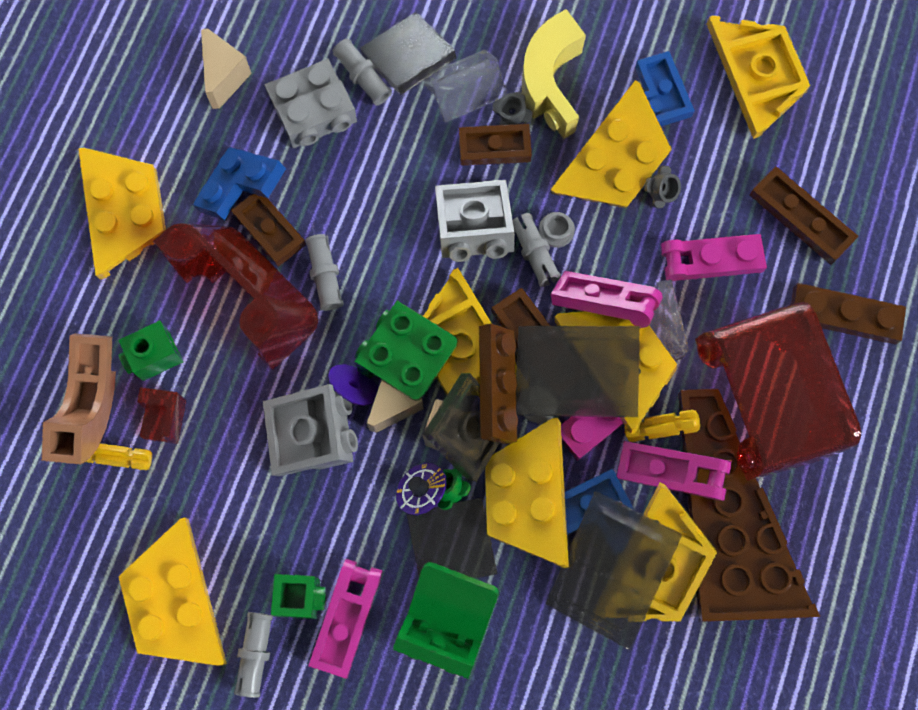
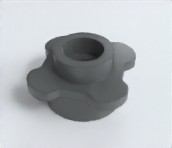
M509 93L494 102L493 111L499 115L500 125L526 124L532 120V111L527 109L525 105L526 98L523 93ZM511 109L516 110L514 114L509 113Z
M662 165L655 176L646 180L644 187L645 191L649 192L653 199V206L655 208H663L666 202L671 203L678 198L681 191V182L678 176L671 174L669 166Z

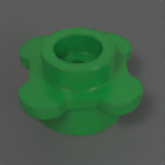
M457 468L443 470L446 475V489L438 503V507L441 510L450 509L454 503L460 501L462 497L467 496L470 492V484L462 480V472Z

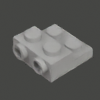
M329 59L264 84L293 149L298 146L312 145L320 137L329 133L343 132L353 123L357 122L355 108Z
M506 180L435 186L442 258L450 257L455 262H464L472 255L486 254L489 258L499 259L508 252H514L515 232Z
M327 384L263 401L273 476H284L309 469L321 470L354 462L352 452L357 451L358 441L354 431L349 429L347 415L352 413V403L337 394L333 389V385Z

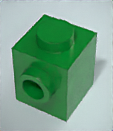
M160 320L118 340L123 349V352L119 354V359L128 374L134 373L142 381L184 362L170 331Z
M274 575L271 616L317 619L318 611H324L326 587L320 586L319 578L301 575Z

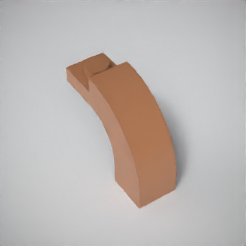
M77 333L70 335L66 393L57 414L43 422L42 461L82 464L91 458L97 450L108 424L115 389L116 371H111V336Z

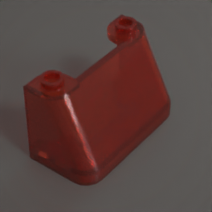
M179 223L167 228L153 241L174 271L186 283L190 282L193 277L199 276L207 278L213 284L227 272L254 299L241 313L239 319L240 328L257 348L258 356L272 371L316 330L319 320L314 306L235 228L221 225Z
M800 302L704 332L695 338L698 356L701 361L712 369L724 367L747 429L749 438L740 443L736 454L737 463L743 470L746 481L819 462L859 444L861 439L859 421L817 315L808 303Z

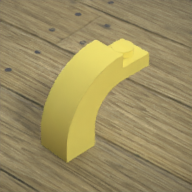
M567 9L547 20L535 32L525 53L522 73V93L526 98L525 105L527 109L532 111V119L544 113L548 126L553 131L557 130L563 139L576 132L579 116L557 87L553 75L561 65L582 53L586 37Z

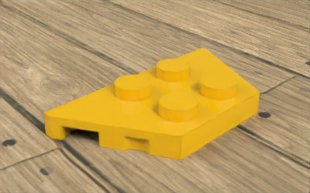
M710 16L706 25L753 139L758 138L807 92L810 83L785 26L775 24L760 25L755 21L741 20L740 24L721 22L720 16Z
M637 80L629 87L550 189V192L554 195H566L581 198L585 201L602 202L611 206L627 208L645 185L646 180L653 175L672 149L641 84Z
M78 148L95 275L101 280L110 276L109 271L126 259L130 262L140 255L145 247L154 245L167 235L156 168L152 164L92 149Z
M456 268L449 275V280L439 294H436L432 299L429 308L423 315V317L454 335L457 339L456 349L436 377L447 397L480 395L479 326L491 323L459 268ZM515 362L516 393H524L530 386Z
M586 311L557 314L555 316L556 325L631 435L634 434L640 427V422L650 407H653L659 398L664 385L668 384L677 369V363L650 326L640 328L633 325L630 320Z
M551 418L517 439V442L509 444L485 459L487 535L528 554L552 562L559 567L569 568L561 422L558 418Z
M658 484L592 612L593 619L605 621V617H629L630 621H647L652 618L659 619L660 621H681L717 552L665 484Z
M182 518L118 576L138 654L222 666L227 664L190 522L189 519Z

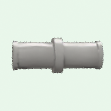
M344 39L334 47L333 55L348 70L350 80L362 87L374 105L378 106L384 103L391 96V88L375 72V65L371 60H365L350 39Z
M530 213L522 214L521 217L526 225V229H523L518 217L513 219L514 231L523 248L521 254L524 260L529 261L538 279L539 286H549L550 283L545 275V271H548L553 283L560 279L561 274L558 272L548 252L550 245L546 239H542Z
M318 234L305 239L312 269L309 271L310 278L316 283L320 310H334L344 305L336 277L339 274L338 265L333 264L328 235Z
M248 612L243 648H238L237 657H240L241 660L234 694L257 698L260 697L264 663L269 661L270 657L267 645L273 616Z

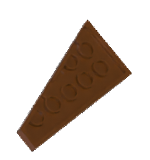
M719 389L680 390L678 393L680 411L696 410L700 419L699 431L684 434L682 430L683 452L732 462L730 474H725L723 488L726 489L724 501L687 494L689 516L717 552L696 591L699 622L821 617L815 603L812 604L804 586L805 580L800 569H797L787 548V540L765 491L758 484L752 470L754 468L748 454L745 455L736 434L737 429ZM699 468L697 483L707 484L710 470Z

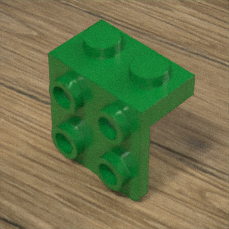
M397 300L390 311L387 309L380 316L376 324V331L370 340L366 339L358 348L355 354V364L358 372L371 379L374 375L410 399L418 401L423 398L456 349L457 339L454 335Z
M432 562L425 563L421 570L408 614L397 635L393 650L405 654L412 659L441 668L448 673L469 679L499 595L498 589L491 584Z

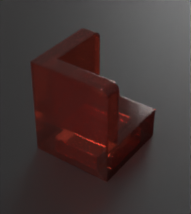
M140 387L137 403L145 408L140 437L144 440L178 444L187 400L178 392Z

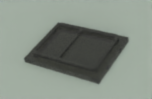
M519 326L518 349L516 350L517 416L638 417L639 375L641 373L639 368L640 326Z
M595 491L568 551L569 568L561 567L546 604L585 625L586 628H590L630 650L683 534L661 524L658 520H653L625 506L622 502H617Z

